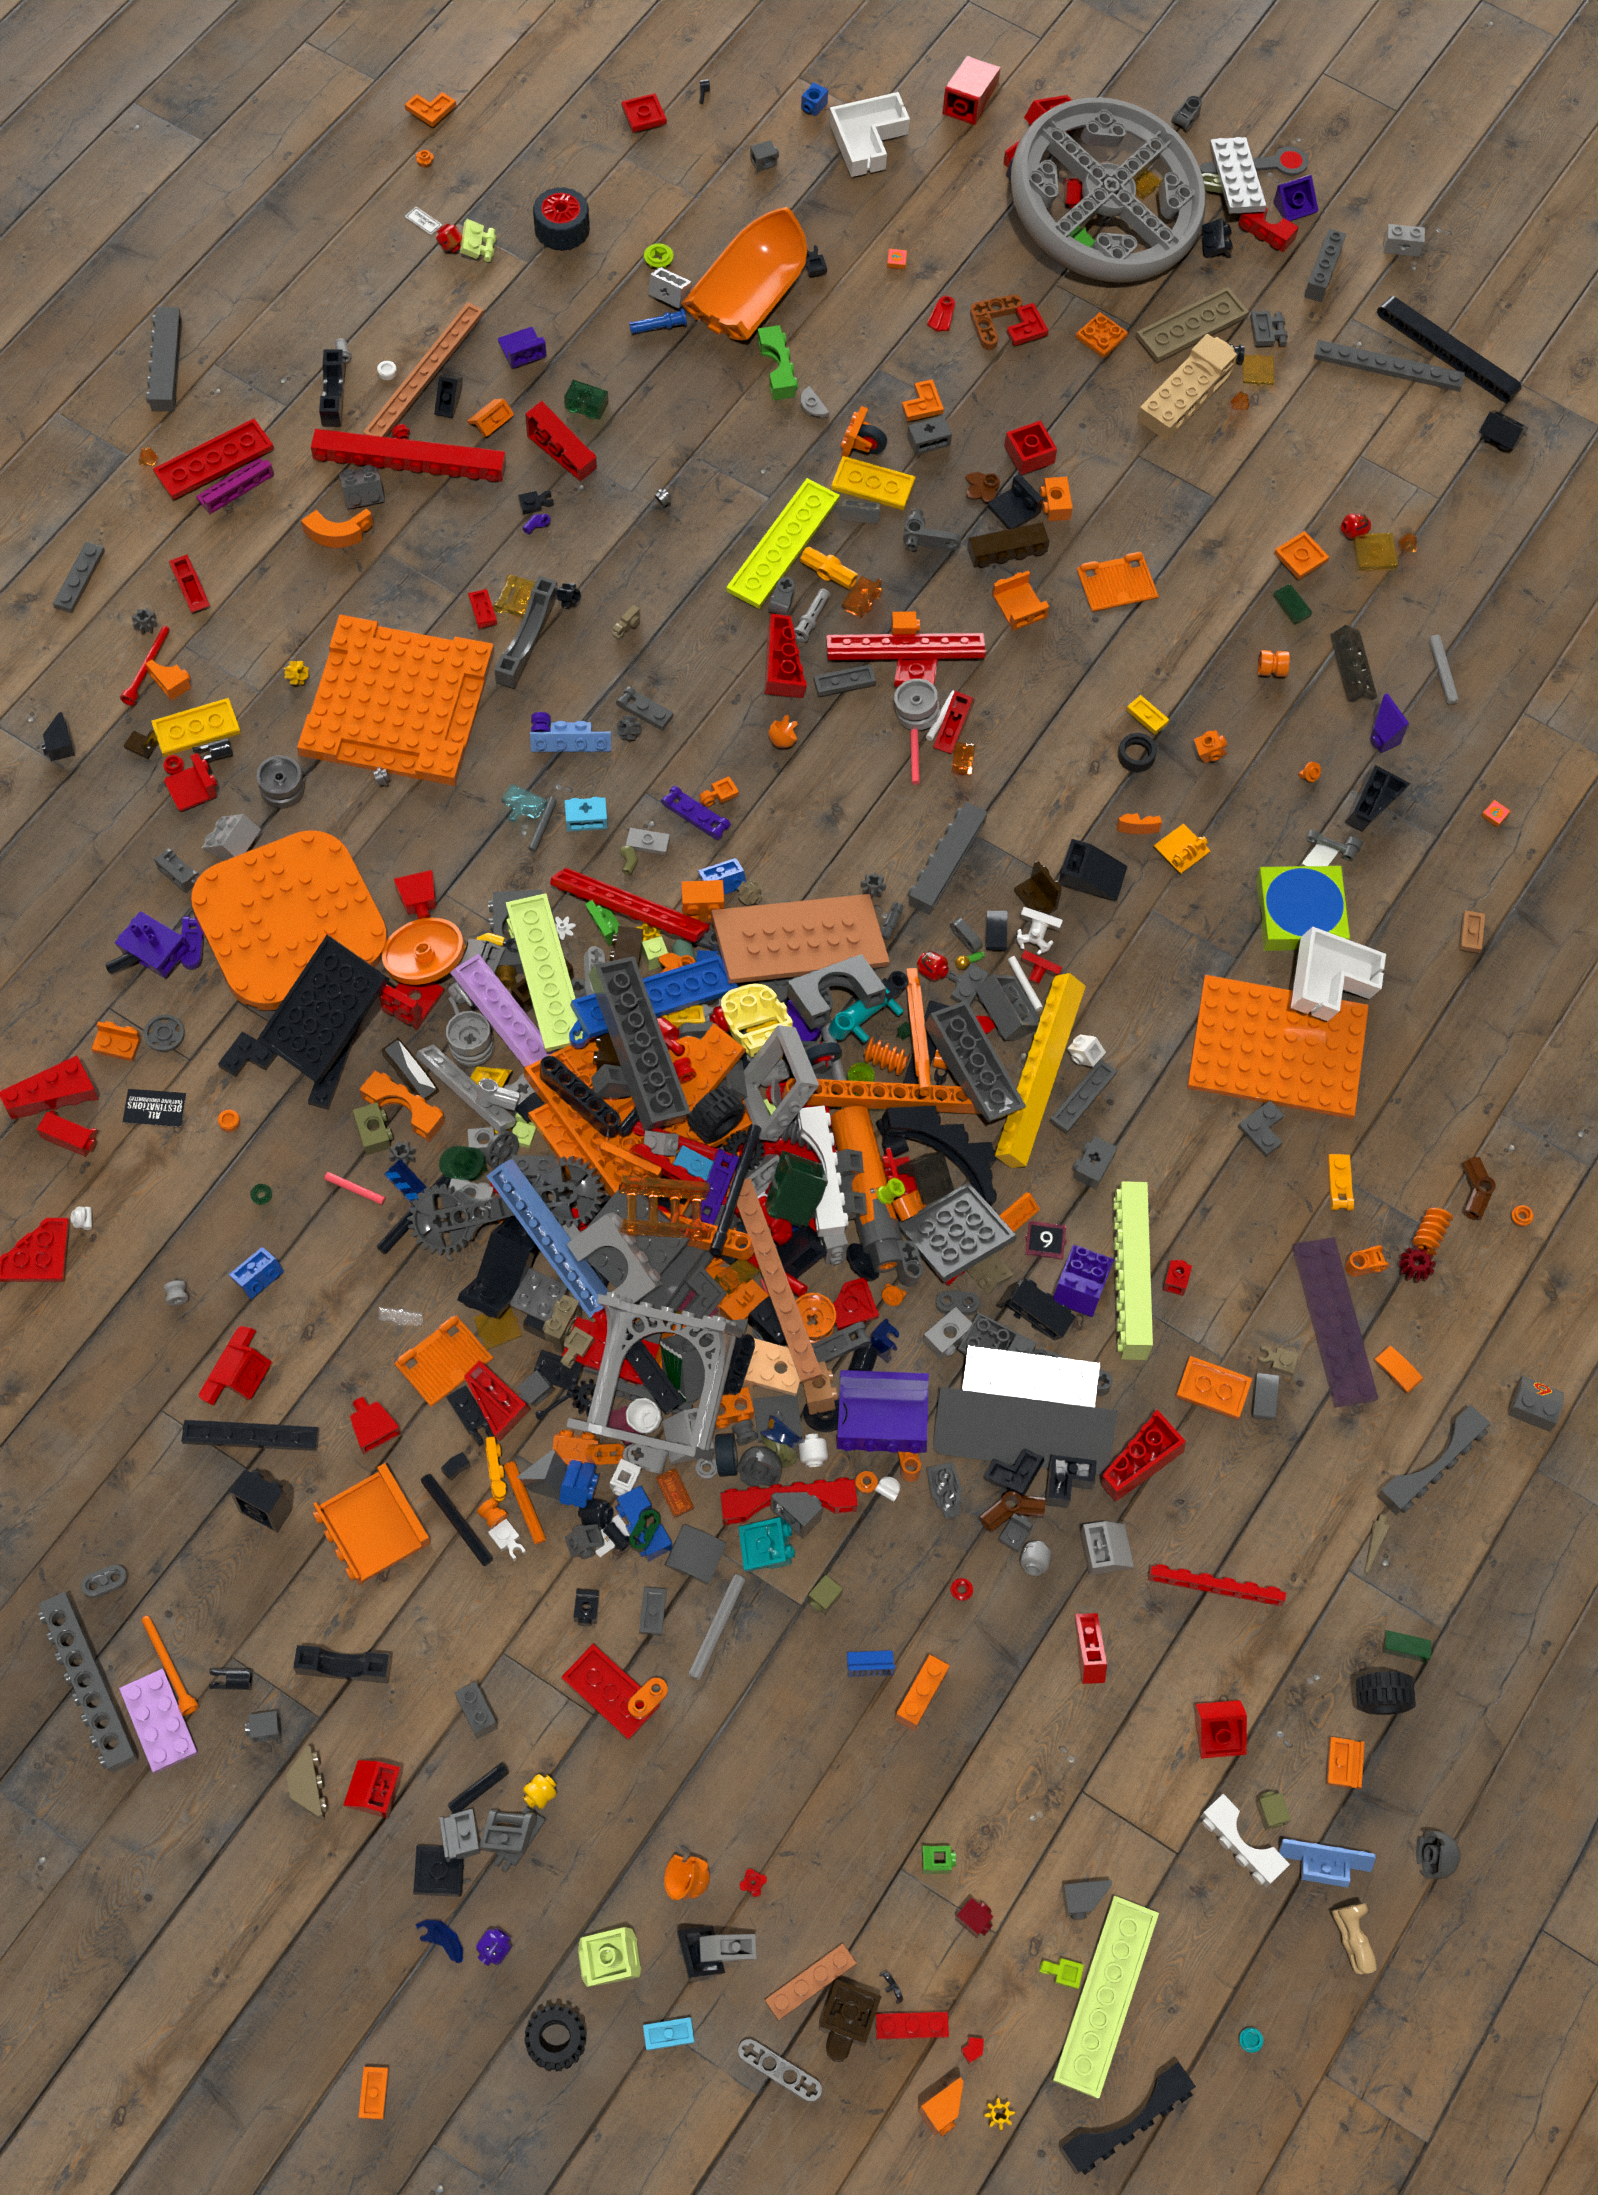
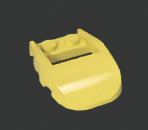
M762 984L745 985L728 991L721 1000L723 1015L733 1039L747 1049L745 1052L751 1058L754 1057L755 1053H758L777 1025L789 1027L793 1025L792 1019L787 1013L786 1005L784 1002H779L776 993L768 986ZM774 1019L778 1021V1024L744 1035L739 1032V1030Z

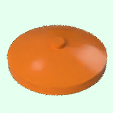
M422 918L403 925L388 938L382 951V961L387 973L396 981L410 985L426 984L446 976L459 964L464 954L465 943L459 928L452 922L442 918Z

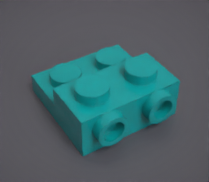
M778 1517L738 1527L744 1571L750 1572L763 1568L775 1569L792 1565V1558H795V1550L793 1545L789 1544L792 1528L786 1520Z

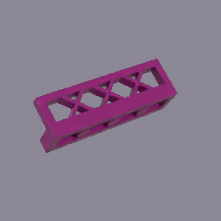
M258 458L196 496V499L210 515L274 476L272 464L268 460L263 461L261 458Z

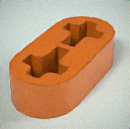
M617 1443L590 1444L586 1449L585 1456L587 1461L592 1464H619L620 1460L623 1459L624 1446ZM599 1451L601 1456H595V1453ZM610 1452H617L616 1455L610 1456Z

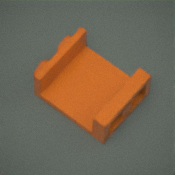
M1029 571L1017 573L1007 579L998 580L993 585L992 596L1012 631L1048 618L1049 605L1047 601L1040 603L1029 584Z

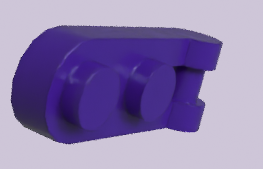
M183 916L181 936L184 937L190 947L180 958V961L186 969H195L202 961L204 936L195 918ZM191 926H197L196 929H190Z

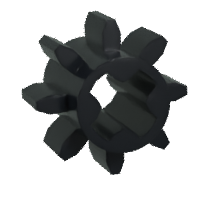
M562 583V587L558 588L556 594L557 600L562 601L561 606L575 607V603H578L581 598L580 590L576 589V584Z

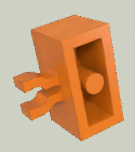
M753 1279L747 1283L743 1282L738 1286L737 1292L734 1295H729L720 1303V1315L727 1320H748L749 1313L769 1295Z

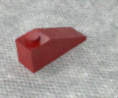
M954 691L934 743V748L950 754L953 753L975 702L973 697Z
M1098 1613L1075 1614L1082 1684L1105 1683L1107 1661Z

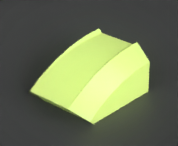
M623 1927L580 1938L578 1955L582 1980L587 1987L620 1982L640 1976L642 1968L640 1966L637 1938L631 1928Z

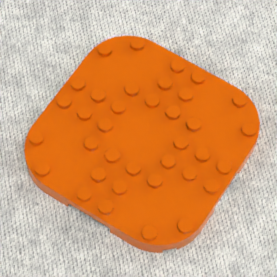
M312 830L297 832L217 863L199 876L192 890L191 900L195 919L203 936L206 937L231 993L246 1006L248 1004L258 1007V1010H276L326 935L331 936L374 967L381 961L382 951L387 941L385 923L349 851L340 840L328 833Z

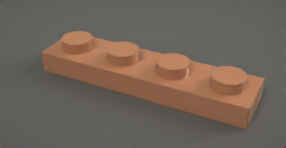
M841 1944L765 1999V2002L776 2019L780 2021L853 1968L857 1963L844 1944Z

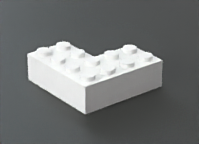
M899 92L830 107L829 124L851 177L867 174V170L870 173L885 170L887 153L881 140L909 134L910 118L905 107H903L904 104Z
M1310 928L1300 940L1291 1008L1306 1014L1311 1011L1312 1016L1329 1021L1340 1011L1343 990L1367 999L1372 998L1382 989L1384 974L1382 971L1385 966L1386 954L1318 928Z

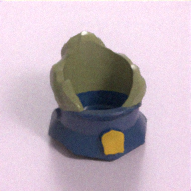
M770 1415L768 1428L760 1432L762 1442L776 1452V1455H779L782 1467L793 1466L798 1458V1453L794 1449L798 1444L805 1443V1440L780 1421L778 1417Z

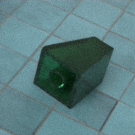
M782 1151L765 1202L767 1213L775 1219L783 1218L793 1225L800 1226L801 1224L807 1227L828 1184L823 1165Z

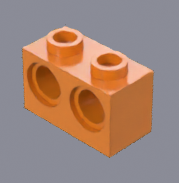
M748 1387L742 1388L740 1393L736 1395H722L720 1409H723L725 1413L717 1416L715 1425L717 1429L726 1428L732 1423L754 1419V1409ZM737 1404H744L747 1408L739 1411L735 1406Z

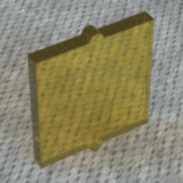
M1260 354L1244 355L1242 364L1243 384H1257V386H1260V384L1274 385V356H1260Z
M510 1306L497 1319L484 1314L473 1318L479 1331L477 1334L481 1337L486 1350L522 1337L517 1324L518 1318L514 1317Z

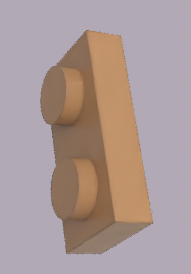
M1465 910L1462 921L1460 950L1475 953L1481 952L1485 914Z

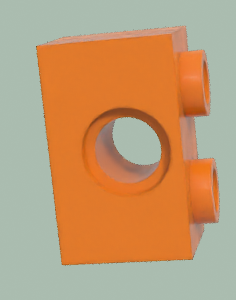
M1044 478V484L1040 486V496L1044 498L1043 513L1047 514V520H1070L1073 508L1068 478Z

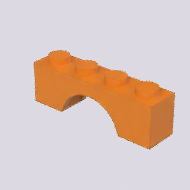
M374 1071L359 1089L362 1099L370 1104L378 1103L379 1108L389 1104H399L406 1107L412 1113V1131L429 1142L445 1124L443 1112L438 1107H431L421 1096H414L409 1093V1090L404 1085H397L392 1082V1079L385 1073L380 1074Z

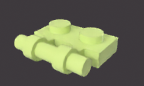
M466 219L463 227L460 252L475 259L481 254L484 256V261L490 262L494 255L493 244L496 242L495 229L489 228L488 232L485 233L483 232V225ZM482 241L486 243V246L481 245Z

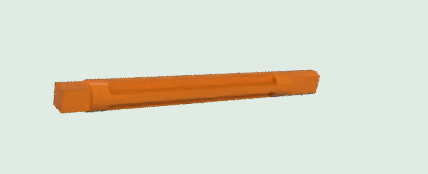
M907 968L906 976L909 983L906 990L915 1070L918 1077L920 1095L928 1096L931 1094V1071L926 1028L924 1026L921 985L917 968Z

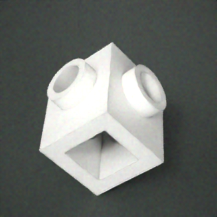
M1081 1034L1067 1048L1075 1063L1092 1067L1106 1053L1096 1037Z

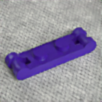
M672 786L669 790L670 793L661 799V803L666 808L715 840H719L723 835L722 832L731 826L729 820L724 817L721 818L683 793L677 786ZM675 798L679 800L678 804L674 802Z
M717 1149L699 1200L692 1213V1220L714 1224L739 1156L729 1155L725 1153V1150ZM722 1161L728 1163L727 1168L721 1166ZM704 1207L710 1209L709 1215L702 1213Z

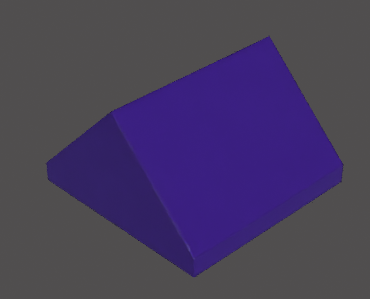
M1312 175L1277 186L1273 204L1282 218L1291 221L1319 211Z

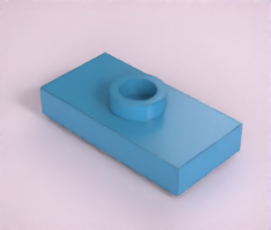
M682 1145L672 1164L674 1166H682L688 1170V1174L691 1176H698L706 1181L713 1161Z

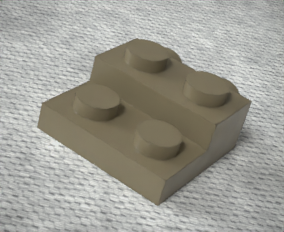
M564 1294L561 1300L556 1301L551 1319H547L543 1326L545 1340L552 1342L555 1351L561 1354L564 1351L565 1347L563 1345L572 1331L576 1318H582L580 1301Z

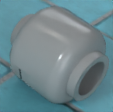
M1041 1541L1026 1544L1020 1560L1024 1571L1032 1576H1039L1047 1572L1052 1557L1051 1550Z

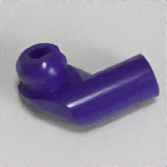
M547 514L533 515L522 530L526 534H530L535 528L546 527L551 521L550 516Z

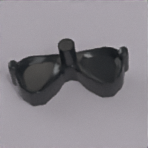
M887 1971L882 1972L879 1976H883L890 1985L885 1991L888 1993L893 1990L898 2000L896 2004H899L903 2001L899 1987Z

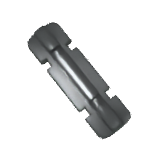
M897 902L892 904L891 910L883 924L884 926L881 929L883 939H890L892 931H894L898 922L899 915L902 913V904Z

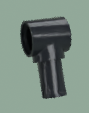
M882 1118L876 1121V1126L883 1137L881 1145L884 1154L886 1148H891L893 1158L909 1151L904 1137L885 1136Z

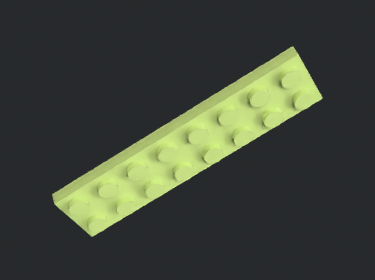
M547 894L506 902V908L545 1052L570 1046L569 1033L578 1020L570 1006L571 1000H575V995ZM582 1031L579 1036H575V1040L582 1039Z
M1113 1897L1053 2082L1093 2098H1100L1159 1915L1158 1912L1122 1898Z

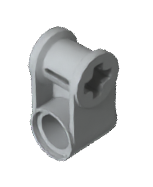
M641 1444L628 1445L622 1453L623 1460L658 1474L663 1473L668 1452L665 1450ZM635 1451L638 1454V1458H634L631 1452Z

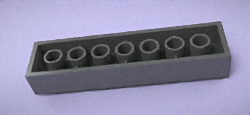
M632 956L596 964L588 976L643 1130H652L683 1122L691 1112L635 957Z

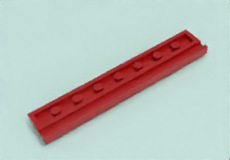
M983 633L827 635L826 637L828 660L985 658L986 654Z
M566 867L563 871H559L552 876L550 880V885L557 887L561 891L575 894L578 898L593 900L596 905H603L614 912L623 913L631 919L643 921L651 927L661 928L669 934H676L690 942L698 941L704 936L705 932L709 931L710 924Z

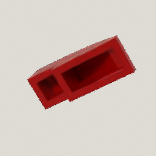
M188 554L170 560L169 566L190 612L194 613L210 607Z

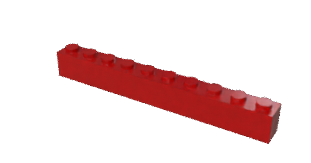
M322 429L314 430L311 443L313 459L350 463L359 466L371 465L377 468L384 467L395 470H409L435 475L442 474L452 477L459 476L503 482L506 467L505 451Z

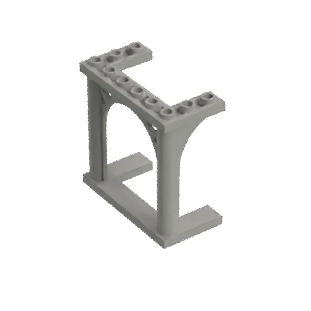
M607 1292L606 1296L599 1294L597 1303L604 1306L607 1315V1337L587 1422L568 1418L566 1427L712 1461L714 1452L709 1451L735 1340L736 1337L741 1338L743 1329L736 1327L737 1323L715 1315L712 1317L703 1315L702 1319L694 1318V1313L682 1311L680 1315L674 1313V1309L661 1306V1309L658 1310L653 1308V1304L640 1301V1305L632 1304V1299L616 1293ZM635 1318H640L644 1322L645 1328L641 1333L637 1332L633 1327ZM648 1318L653 1323H656L657 1321V1326L655 1328L650 1327V1322ZM676 1324V1330H672V1325ZM628 1330L633 1335L631 1340H627V1337L630 1335L627 1334ZM691 1330H693V1332H699L696 1337H692L690 1335ZM670 1332L683 1336L696 1347L703 1360L705 1381L690 1446L607 1427L623 1360L636 1342L650 1334ZM712 1334L714 1336L712 1344L702 1347L700 1345L702 1337ZM715 1349V1352L711 1353L712 1359H709L706 1356L707 1352Z

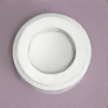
M383 361L377 367L378 375L383 380H391L397 375L396 365L391 361Z

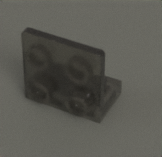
M943 1151L925 1153L897 1166L899 1174L908 1173V1176L914 1175L923 1205L938 1200L954 1191Z

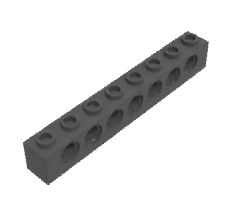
M63 1592L39 1603L42 1611L38 1612V1615L43 1625L47 1624L50 1631L47 1632L48 1639L51 1645L56 1644L57 1646L56 1658L60 1666L65 1665L67 1672L63 1673L67 1684L69 1686L73 1685L75 1693L72 1696L77 1707L81 1705L84 1713L81 1714V1718L85 1726H90L93 1732L89 1736L94 1748L99 1747L102 1755L98 1756L103 1769L108 1768L111 1773H114L137 1762L138 1759L68 1595ZM65 1618L63 1625L55 1626L57 1619ZM74 1638L72 1645L64 1646L66 1639ZM83 1658L81 1665L72 1667L75 1659ZM86 1678H90V1685L84 1688L81 1687V1682ZM93 1699H100L97 1707L89 1708V1704ZM101 1720H109L107 1727L98 1729V1724ZM112 1740H117V1746L112 1750H107V1744Z

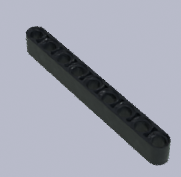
M1390 296L1378 307L1377 314L1382 320L1455 370L1465 372L1464 376L1502 402H1510L1521 390V384L1517 379L1398 298Z

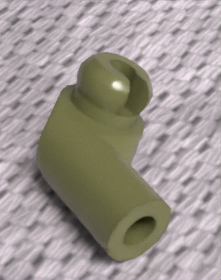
M626 845L620 849V854L626 859L622 872L626 875H631L638 862V858L634 848Z

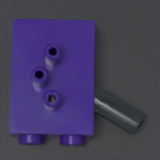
M140 911L114 942L124 955L106 963L105 966L107 971L113 974L138 962L165 978L190 945L183 936Z

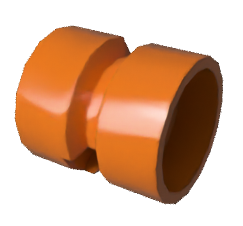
M1260 650L1258 675L1270 676L1274 673L1277 677H1287L1290 663L1289 652L1277 651L1273 654L1270 650Z

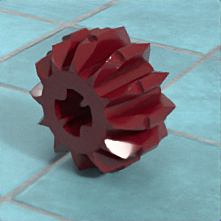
M1418 1245L1415 1246L1414 1250L1409 1247L1405 1253L1403 1252L1400 1255L1401 1261H1399L1398 1267L1403 1268L1400 1272L1401 1275H1408L1407 1281L1414 1278L1415 1283H1418L1420 1279L1425 1282L1429 1278L1428 1276L1433 1275V1268L1436 1266V1262L1432 1261L1433 1254H1426L1427 1248L1420 1251Z

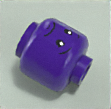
M499 1928L487 1930L476 1944V1950L479 1953L478 1959L487 1966L491 1963L495 1965L501 1964L512 1949L511 1938Z

